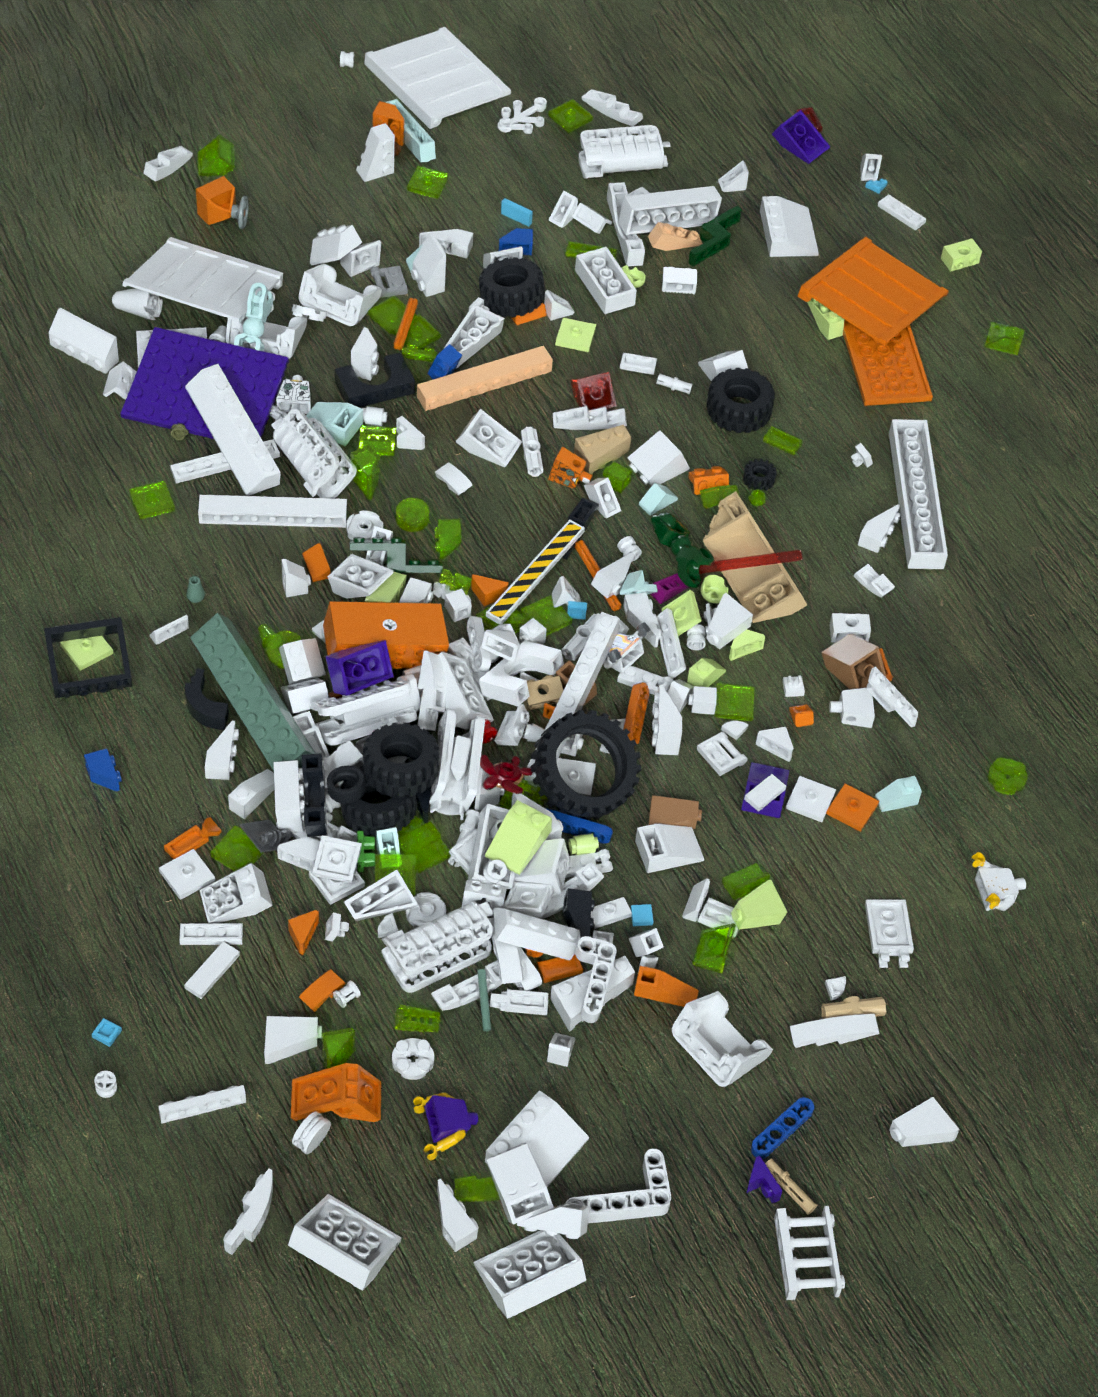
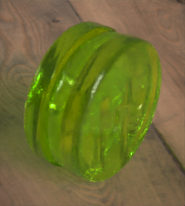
M406 498L402 500L396 507L397 525L407 532L423 530L429 523V506L419 498Z

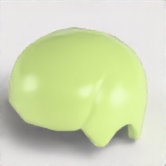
M628 265L621 267L635 288H639L645 283L646 275L639 271L637 267L632 270L628 268Z
M708 575L704 578L700 590L706 601L717 604L720 603L723 594H728L729 588L725 587L724 578L717 575Z

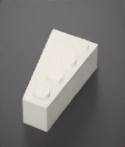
M475 304L472 306L444 347L446 348L450 344L463 355L456 369L501 333L505 318Z
M626 956L614 960L603 1006L610 999H614L633 985L635 971ZM592 970L552 986L550 999L569 1032L579 1022L584 1021L581 1017V1010ZM597 971L599 975H606L603 971ZM593 989V990H592V992L595 993V994H600V993H601V992H600L599 990H597V989ZM591 1004L589 1011L593 1012L595 1004Z

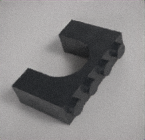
M401 352L384 356V370L389 380L381 385H368L361 382L352 365L336 368L335 383L345 403H350L360 408L414 394L415 379Z

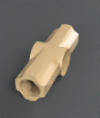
M851 996L842 1002L822 1004L821 1015L822 1019L860 1014H875L876 1017L885 1016L886 1003L882 997L860 999L857 996Z

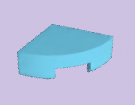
M880 179V181L869 180L866 182L865 187L879 194L887 186L888 181Z

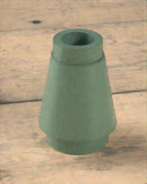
M197 576L189 578L186 592L187 598L193 603L201 602L205 596L200 578Z

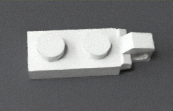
M507 989V992H501V994L491 993L490 1007L500 1008L501 1011L547 1015L548 993Z

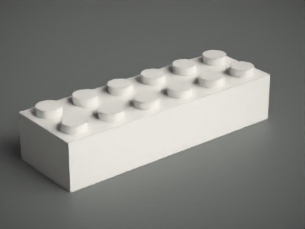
M715 186L624 196L618 223L625 235L651 232L658 222L682 228L702 226L718 215L722 197Z

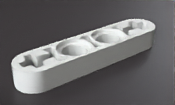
M470 616L467 622V632L477 671L488 672L491 666V656L488 650L481 648L485 634L481 617Z

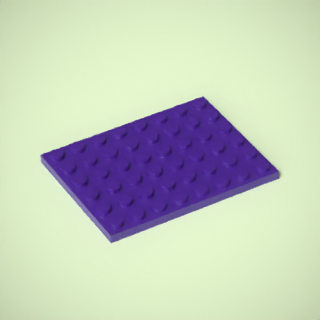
M154 327L120 413L121 418L171 429L174 424H183L190 434L214 439L185 386L202 369L219 364L259 436L262 437L289 358Z

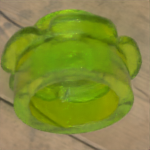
M753 490L748 497V500L754 506H760L766 502V496L762 490Z

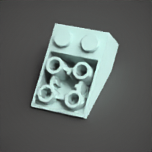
M317 402L306 415L308 419L315 418L319 420L334 440L343 446L348 444L363 425V409L350 403Z

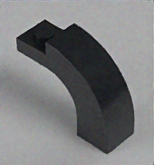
M197 668L195 676L192 675L191 683L185 682L187 709L191 716L200 724L212 729L225 730L229 717L228 703L211 701L202 694L205 684V670Z

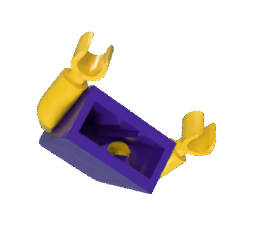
M445 1092L428 1096L425 1100L422 1097H415L413 1100L414 1105H419L414 1107L415 1113L420 1114L426 1111L433 1143L437 1142L435 1146L433 1144L425 1146V1153L429 1150L434 1151L427 1156L428 1160H434L437 1157L438 1151L443 1152L456 1145L465 1138L471 1125H477L478 1114L476 1112H468L464 1100L456 1099Z

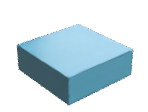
M568 601L567 618L586 619L587 603Z
M651 904L631 905L633 926L653 925Z
M103 1018L93 1031L92 1038L110 1047L121 1033L122 1028Z

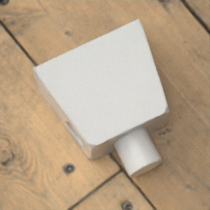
M866 688L843 690L839 701H830L829 712L840 713L843 724L872 728L875 718L873 696Z

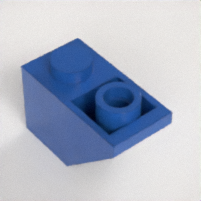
M107 749L85 754V766L91 782L114 791H119V782H122L119 770L115 771L114 769L116 766L114 756H110Z

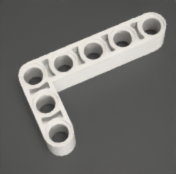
M649 1149L645 1153L643 1173L646 1190L572 1197L566 1203L589 1206L588 1223L665 1215L670 1207L671 1192L663 1153L658 1149ZM653 1160L658 1164H651L649 1161ZM653 1180H658V1181H660L661 1183H660V1184H656V1183L653 1182ZM656 1200H662L665 1203L659 1204L656 1202ZM640 1202L643 1206H637L634 1203ZM618 1204V1205H620L622 1208H619V1209H618V1208L613 1207V1205ZM592 1207H598V1208H600L601 1210H599V1211H594V1210H592L591 1208H592Z

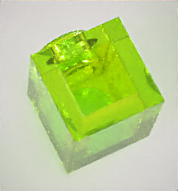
M613 462L609 467L607 466L603 471L604 478H609L613 490L622 493L631 483L632 470L616 462Z

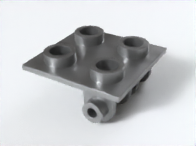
M271 820L242 823L239 825L261 853L276 851L279 844L288 842L292 837L291 830L283 829L279 831Z

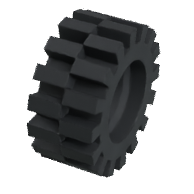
M761 458L760 461L754 459V462L750 460L744 469V484L748 485L749 489L753 487V491L759 489V492H763V489L768 491V488L771 489L775 483L776 467H773V463L769 464L768 460L763 462ZM760 473L765 475V477H758L754 474Z

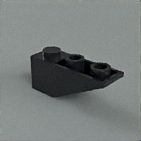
M568 888L564 895L563 917L568 927L580 931V939L585 936L592 937L590 936V930L593 928L594 918H591V911L593 912L595 900L592 899V891ZM582 947V948H581V949L584 950V951H587V950H588L587 947Z

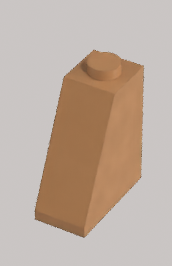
M652 795L648 825L665 824L696 829V823L701 821L702 810L698 809L699 801Z

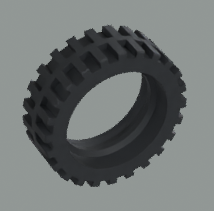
M578 710L574 714L568 713L564 717L559 718L541 734L542 737L534 745L537 749L532 752L531 759H534L535 763L530 768L531 772L536 774V777L532 779L534 785L539 784L541 788L538 794L540 797L546 796L549 800L546 804L549 807L555 805L558 808L557 812H566L575 817L581 816L585 820L594 817L595 820L617 809L634 793L635 789L633 787L640 780L639 777H636V774L641 771V765H637V760L641 756L640 752L635 753L634 746L637 745L635 739L630 741L627 736L630 732L627 728L622 730L619 727L621 722L617 719L612 722L608 719L609 715L606 713L598 716L595 710H590L587 714L584 713V710ZM574 734H584L598 740L608 750L614 762L615 779L613 785L606 793L596 797H587L575 792L562 779L557 767L556 752L559 745L567 737Z

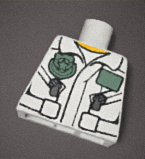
M294 375L292 380H283L276 399L277 408L285 412L297 409L304 414H308L311 410L309 382L303 381L300 375Z

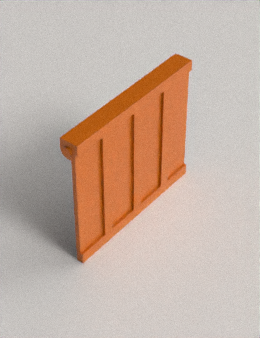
M864 237L801 286L797 297L805 302H809L812 298L886 346L890 340L944 296H947L949 290L939 287L873 244L872 240Z

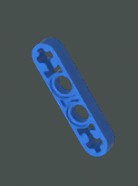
M547 809L553 813L557 820L561 821L563 825L562 832L575 836L592 833L594 837H597L599 843L605 844L610 842L613 830L610 827Z
M805 1097L793 1103L753 1140L751 1146L753 1156H760L762 1159L768 1157L812 1116L814 1103ZM805 1106L808 1107V1109H807V1110H803V1111L800 1113V1115L797 1114V1113L800 1111V1108H801V1107H805ZM791 1117L796 1123L790 1126L784 1122V1119ZM776 1130L780 1132L781 1137L778 1139L772 1138L770 1132ZM765 1141L768 1142L765 1145V1149H757L758 1146L761 1147L763 1144H765Z

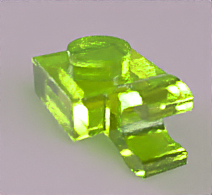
M443 569L438 582L449 585L450 591L462 589L467 595L472 579L459 573H455V576H453L449 570Z

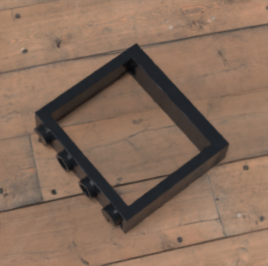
M121 617L44 628L55 698L65 697L66 699L74 695L85 696L93 692L105 693L113 689L123 690V688L132 687V677ZM118 633L125 674L59 684L52 643Z

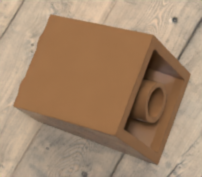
M848 634L822 651L825 667L849 689L867 688L868 679L873 667H877L886 677L879 647L852 634Z

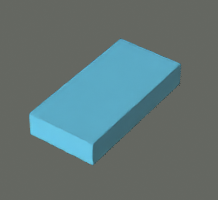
M506 198L502 200L501 214L528 227L532 224L533 211Z

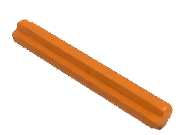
M411 297L408 300L394 341V349H403L418 304L416 298L413 299Z

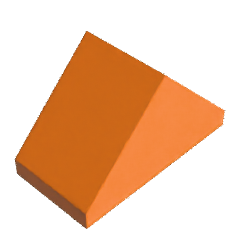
M472 575L471 589L484 607L496 602L508 589L509 582Z
M317 910L288 920L289 933L299 953L304 955L319 924V911Z

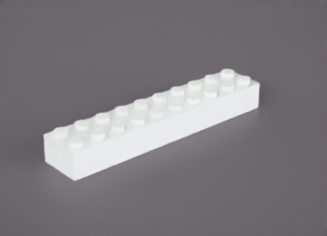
M892 419L889 439L898 503L900 505L899 510L901 513L908 569H944L948 554L927 420Z

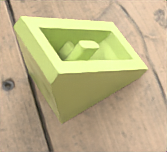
M745 630L737 636L731 646L730 661L763 649L765 642L764 634Z

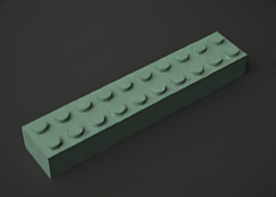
M216 613L190 637L273 771L274 762L298 760V767L302 768V755L316 754L232 621L220 613Z

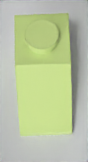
M701 658L689 668L687 683L692 686L709 687L726 672V669L713 659Z

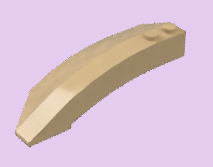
M735 491L722 499L718 505L719 511L717 515H714L709 526L710 531L708 535H705L703 542L713 555L716 564L742 606L753 614L752 622L756 623L792 615L807 606L800 591L737 492Z

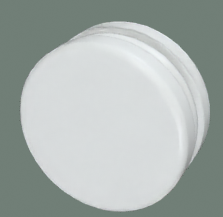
M317 1111L311 1113L296 1130L292 1144L301 1149L305 1154L311 1153L327 1135L331 1122Z

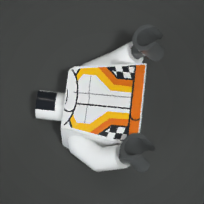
M646 622L640 624L633 635L617 633L603 663L606 669L611 667L623 673L644 654L641 639L651 630Z

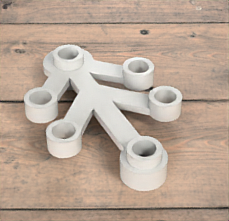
M542 97L536 98L534 106L522 113V101L515 100L513 102L514 117L512 119H509L511 109L503 107L501 109L503 118L498 122V129L505 133L514 129L523 130L524 133L530 134L533 132V125L530 123H535L537 127L544 126L543 117L528 116L536 111L543 112L547 105L546 99Z

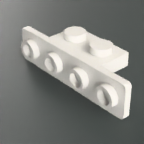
M873 667L868 679L867 691L887 712L895 710L910 727H915L918 711L877 667Z

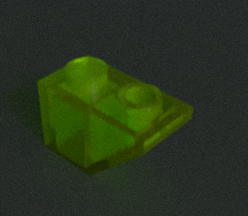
M439 519L438 527H434L435 538H438V541H436V552H439L440 559H445L461 545L460 519Z

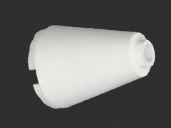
M137 288L117 291L112 297V303L115 308L149 320H156L155 317H159L162 310L163 300L159 299V295Z

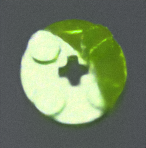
M285 630L277 632L271 637L266 647L269 661L278 668L285 669L279 647L283 644L302 640L300 635Z
M997 758L989 769L988 781L994 785L996 791L1002 794H1015L1016 791L1023 790L1028 778L1025 770L1026 766L1012 759ZM1004 774H1008L1011 777L1009 779H1006V776Z

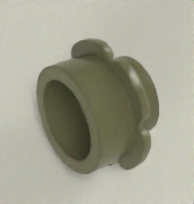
M172 425L171 435L173 438L183 440L188 435V429H186L185 425Z

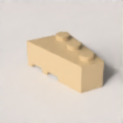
M620 425L575 438L574 454L587 462L584 471L593 475V472L603 469L610 461L614 462L629 452L631 436L626 427Z

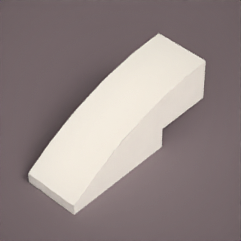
M183 146L159 152L157 159L146 162L144 174L154 181L163 179L183 166L193 156V153Z
M310 711L293 716L315 753H322L323 759L330 756Z

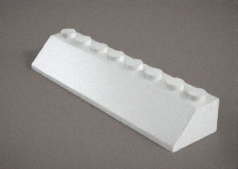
M219 364L202 369L185 388L246 496L280 485V471Z

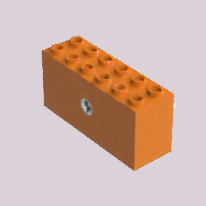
M329 602L323 623L328 655L340 650L386 640L391 666L394 669L413 668L422 665L424 651L439 655L441 652L447 653L449 647L442 606L437 603Z

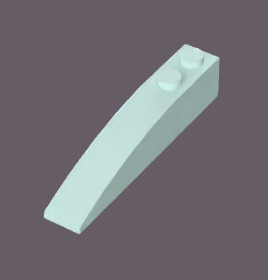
M397 99L385 102L395 105L403 116L404 143L421 163L436 159L435 141Z

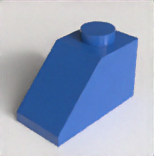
M516 228L499 239V251L522 247L523 255H532L533 229Z

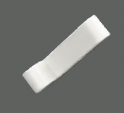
M585 936L579 939L575 955L578 960L592 964L593 968L581 1010V1017L587 1023H594L600 1017L616 956V947L610 942ZM587 947L590 951H584L581 948ZM605 952L608 953L610 956L605 957L601 953ZM597 971H603L606 975H599ZM593 989H597V990H599L601 993H600V994H595V993L592 992V990H593ZM591 1004H595L593 1012L589 1011Z

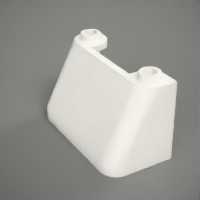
M325 263L304 271L298 297L299 302L305 307L327 312V317L348 326L358 324L379 300L382 288L369 285L362 294L335 282L337 277L336 270Z
M247 316L239 324L235 323L236 320L228 318L226 343L234 345L235 337L243 333V323L248 319ZM295 316L290 320L288 327L269 322L263 323L264 333L259 337L264 343L263 352L285 356L290 359L306 329L307 318ZM244 342L242 347L255 350L256 343Z
M717 991L686 1003L673 1024L672 1033L681 1046L715 1083L725 1087L767 1059L773 1049L767 1042L761 1039L755 1040L751 1045L725 1018L728 1012V1002Z

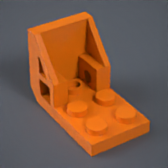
M344 1063L292 1079L291 1118L294 1121L307 1118L315 1111L320 1114L333 1111L342 1118L368 1122L380 1121L381 1081L360 1065Z

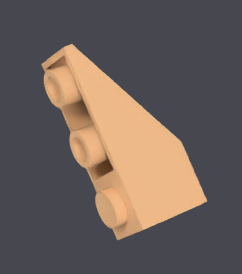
M658 222L648 235L652 247L664 251L695 247L703 244L698 232L675 227L668 223Z

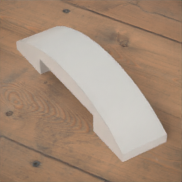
M592 862L575 872V877L564 883L561 894H551L543 917L537 918L544 919L563 910L564 895L568 888L590 891L604 878L603 874Z
M494 917L488 918L493 926L491 938L498 960L497 968L501 983L522 982L517 946L497 941Z
M498 960L485 966L488 993L502 985L497 968ZM478 974L453 987L448 984L432 992L431 995L442 1011L454 1009L479 999Z

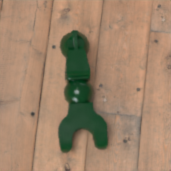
M667 512L661 513L658 516L652 515L651 522L660 543L670 547L671 552L676 556L679 578L686 586L697 588L701 582L699 575L700 565L711 566L714 561L713 555L708 549H699L697 546H693L692 540L688 537L690 531L682 523L678 522L674 515Z

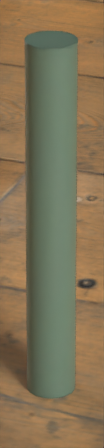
M480 969L477 970L482 1026L483 1031H491L486 970Z

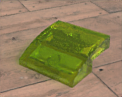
M361 425L358 454L394 456L396 427Z
M431 821L398 837L400 849L417 874L449 859L451 856L450 850L441 840V834Z

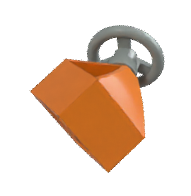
M224 176L196 188L197 214L208 225L228 218H237L239 228H245L248 217V198L243 196L240 205H236L235 187Z

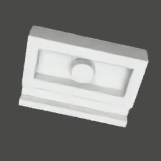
M708 898L698 922L734 938L739 931L731 915L734 908Z

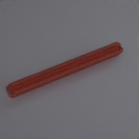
M792 550L713 561L711 566L700 565L699 574L800 561L803 559V554L801 550Z

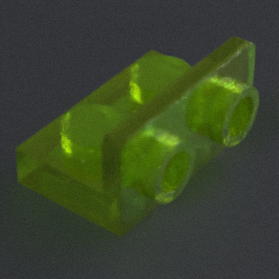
M755 863L723 877L722 883L733 900H736L740 897L744 898L769 880L770 874L768 872L763 873L758 864Z

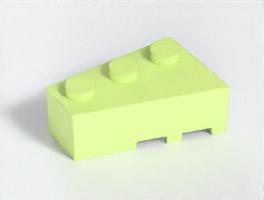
M393 572L370 596H366L365 602L399 603L405 590L407 575Z

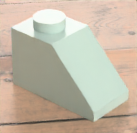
M911 776L895 780L875 794V798L879 801L881 812L918 805L922 790L916 777Z

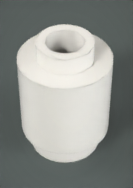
M369 406L362 408L363 422L365 424L382 426L383 422L386 423L387 412H384V408Z

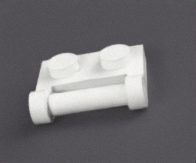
M720 732L697 745V751L719 776L737 766H743L748 760L744 754H741L733 746L724 732ZM720 744H722L729 751V753L734 757V759H732L729 756V754L721 747Z

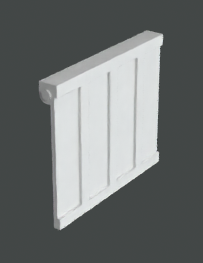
M446 27L375 52L365 53L364 64L429 129L440 125L444 117L511 94V89Z
M170 237L138 270L123 281V286H131L236 320L235 323L239 324L247 314V301L251 286L254 283H262L268 291L273 287L278 290L282 286L283 273ZM258 288V289L255 291V294L257 295L258 291H260V290H262V289H261V288Z

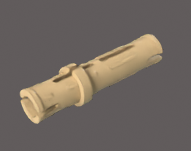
M772 1158L765 1163L779 1186L791 1196L807 1215L817 1208L818 1205L789 1177L790 1174L787 1171L784 1172Z

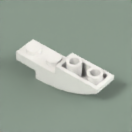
M424 651L418 689L423 690L418 726H426L427 730L435 731L438 712H445L446 681L439 655Z
M268 1169L265 1174H261L257 1178L256 1186L252 1191L249 1190L244 1195L242 1200L244 1212L238 1217L237 1224L233 1230L229 1229L224 1236L225 1251L233 1255L245 1238L253 1242L266 1220L273 1193V1173L271 1169Z

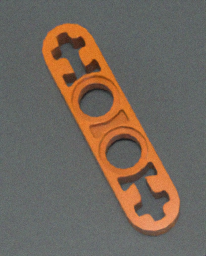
M644 682L634 684L632 687L623 730L628 729L630 733L627 736L630 741L635 739L636 744L640 741L649 699V688Z

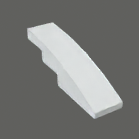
M591 89L582 96V100L594 109L621 123L634 126L643 119L642 113L630 110L629 104L616 101V95Z
M584 406L553 413L554 428L598 430L610 429L620 425L627 426L624 408L607 412L606 407L588 410V407Z
M875 1014L832 1017L790 1026L795 1048L813 1043L820 1046L835 1041L843 1044L880 1034Z

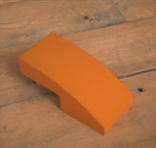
M330 969L315 980L299 998L316 1012L329 997L331 999L334 997L333 992L335 990L339 991L346 983Z

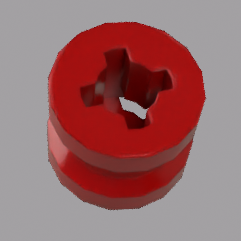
M485 719L484 744L491 742L498 733L495 727H491L488 719Z

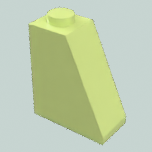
M767 880L739 900L731 912L732 919L739 930L777 925L781 923L787 914V910L772 880Z

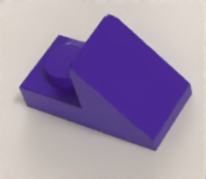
M758 1156L755 1159L746 1193L761 1187L765 1198H769L771 1203L774 1204L780 1201L782 1189L762 1158Z

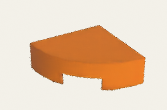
M211 817L206 818L202 824L201 832L203 836H219L222 830Z

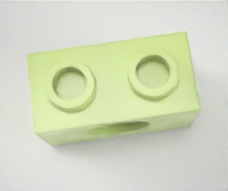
M968 239L944 246L941 260L951 272L979 264L982 251L973 239Z

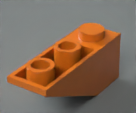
M640 966L634 996L685 1007L686 1003L697 999L699 990L661 970Z

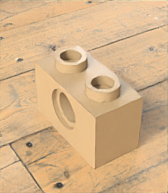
M549 675L543 677L542 680H527L530 697L524 701V706L527 711L543 708L545 703L557 705L564 691L560 677ZM538 689L545 690L547 694H540Z

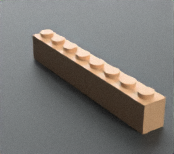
M540 346L417 384V398L425 411L552 372L553 359L545 347Z

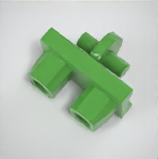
M357 831V843H362L358 860V872H364V867L375 866V853H364V850H375V837L364 836L363 831Z

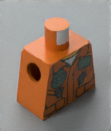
M562 447L554 461L548 480L570 488H576L579 481L585 484L589 483L593 475L584 471L587 463L584 459Z

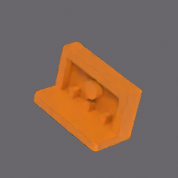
M714 466L707 470L697 468L689 472V479L693 483L695 495L729 491V474L720 466Z

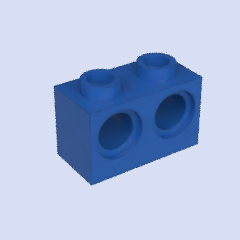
M449 344L436 356L427 374L432 380L453 374L463 355Z

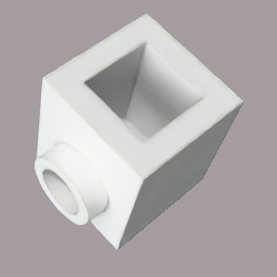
M462 589L445 594V608L454 622L471 616V599Z
M532 618L520 627L519 643L527 640L543 645L546 640L547 629Z
M694 686L693 694L689 693L688 705H692L691 713L714 715L717 688Z
M656 928L628 938L636 957L648 955L664 947Z

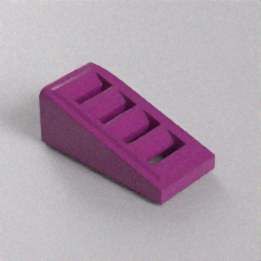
M678 573L654 582L653 584L657 585L658 592L650 595L659 604H662L689 587L681 581Z

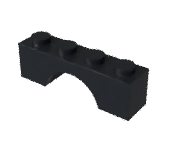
M322 753L302 755L307 837L326 836L325 773Z

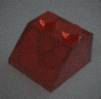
M600 372L570 380L573 395L579 407L587 406L588 410L616 406L609 372Z

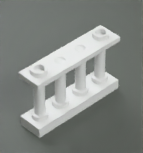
M824 1206L822 1217L790 1218L786 1214V1208L776 1210L774 1221L786 1300H795L798 1291H801V1289L833 1287L834 1296L839 1297L841 1290L845 1288L844 1276L840 1275L832 1228L835 1225L834 1215L830 1214L829 1206ZM823 1225L825 1237L794 1239L793 1236H790L789 1230L791 1227ZM795 1247H827L828 1257L797 1259L793 1257L792 1253ZM830 1266L831 1278L804 1280L796 1278L795 1270L798 1268Z

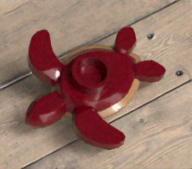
M482 755L480 758L481 768L489 774V777L483 781L482 785L486 790L497 787L512 793L521 794L523 788L517 785L522 781L524 775L531 776L533 772H531L530 768L519 767L520 759L517 756L512 758L511 763L499 762L494 765L486 755Z

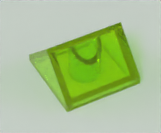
M732 923L702 930L692 964L723 974L736 925Z
M347 1028L323 1032L322 1056L325 1069L346 1063L355 1052V1029Z

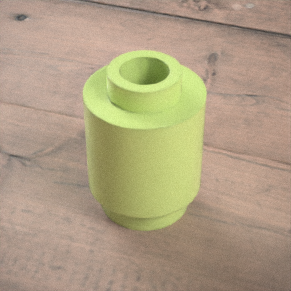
M592 833L573 836V838L568 839L571 855L595 853L596 849L599 848L598 839Z

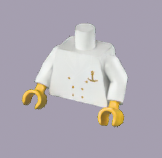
M977 852L971 858L975 860L972 863L973 867H979L975 881L986 911L995 908L1006 911L1015 903L1019 893L1018 890L1026 889V881L1024 878L1014 879L1009 868L990 864L985 860V856L981 852Z

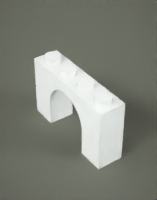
M525 640L519 646L516 662L513 663L504 658L479 680L482 695L519 706L530 695L527 681L513 676L524 671H538L548 675H555L556 671L564 665L561 650Z

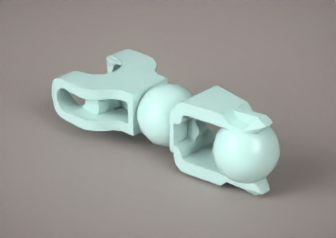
M254 283L250 288L246 314L248 319L243 323V333L238 334L234 341V345L241 347L244 342L256 343L255 350L259 351L264 350V343L259 337L264 333L263 323L266 322L267 316L271 312L274 300L272 293L262 283ZM258 288H261L262 290L258 291V293H257V295H256V294H255V291H256Z

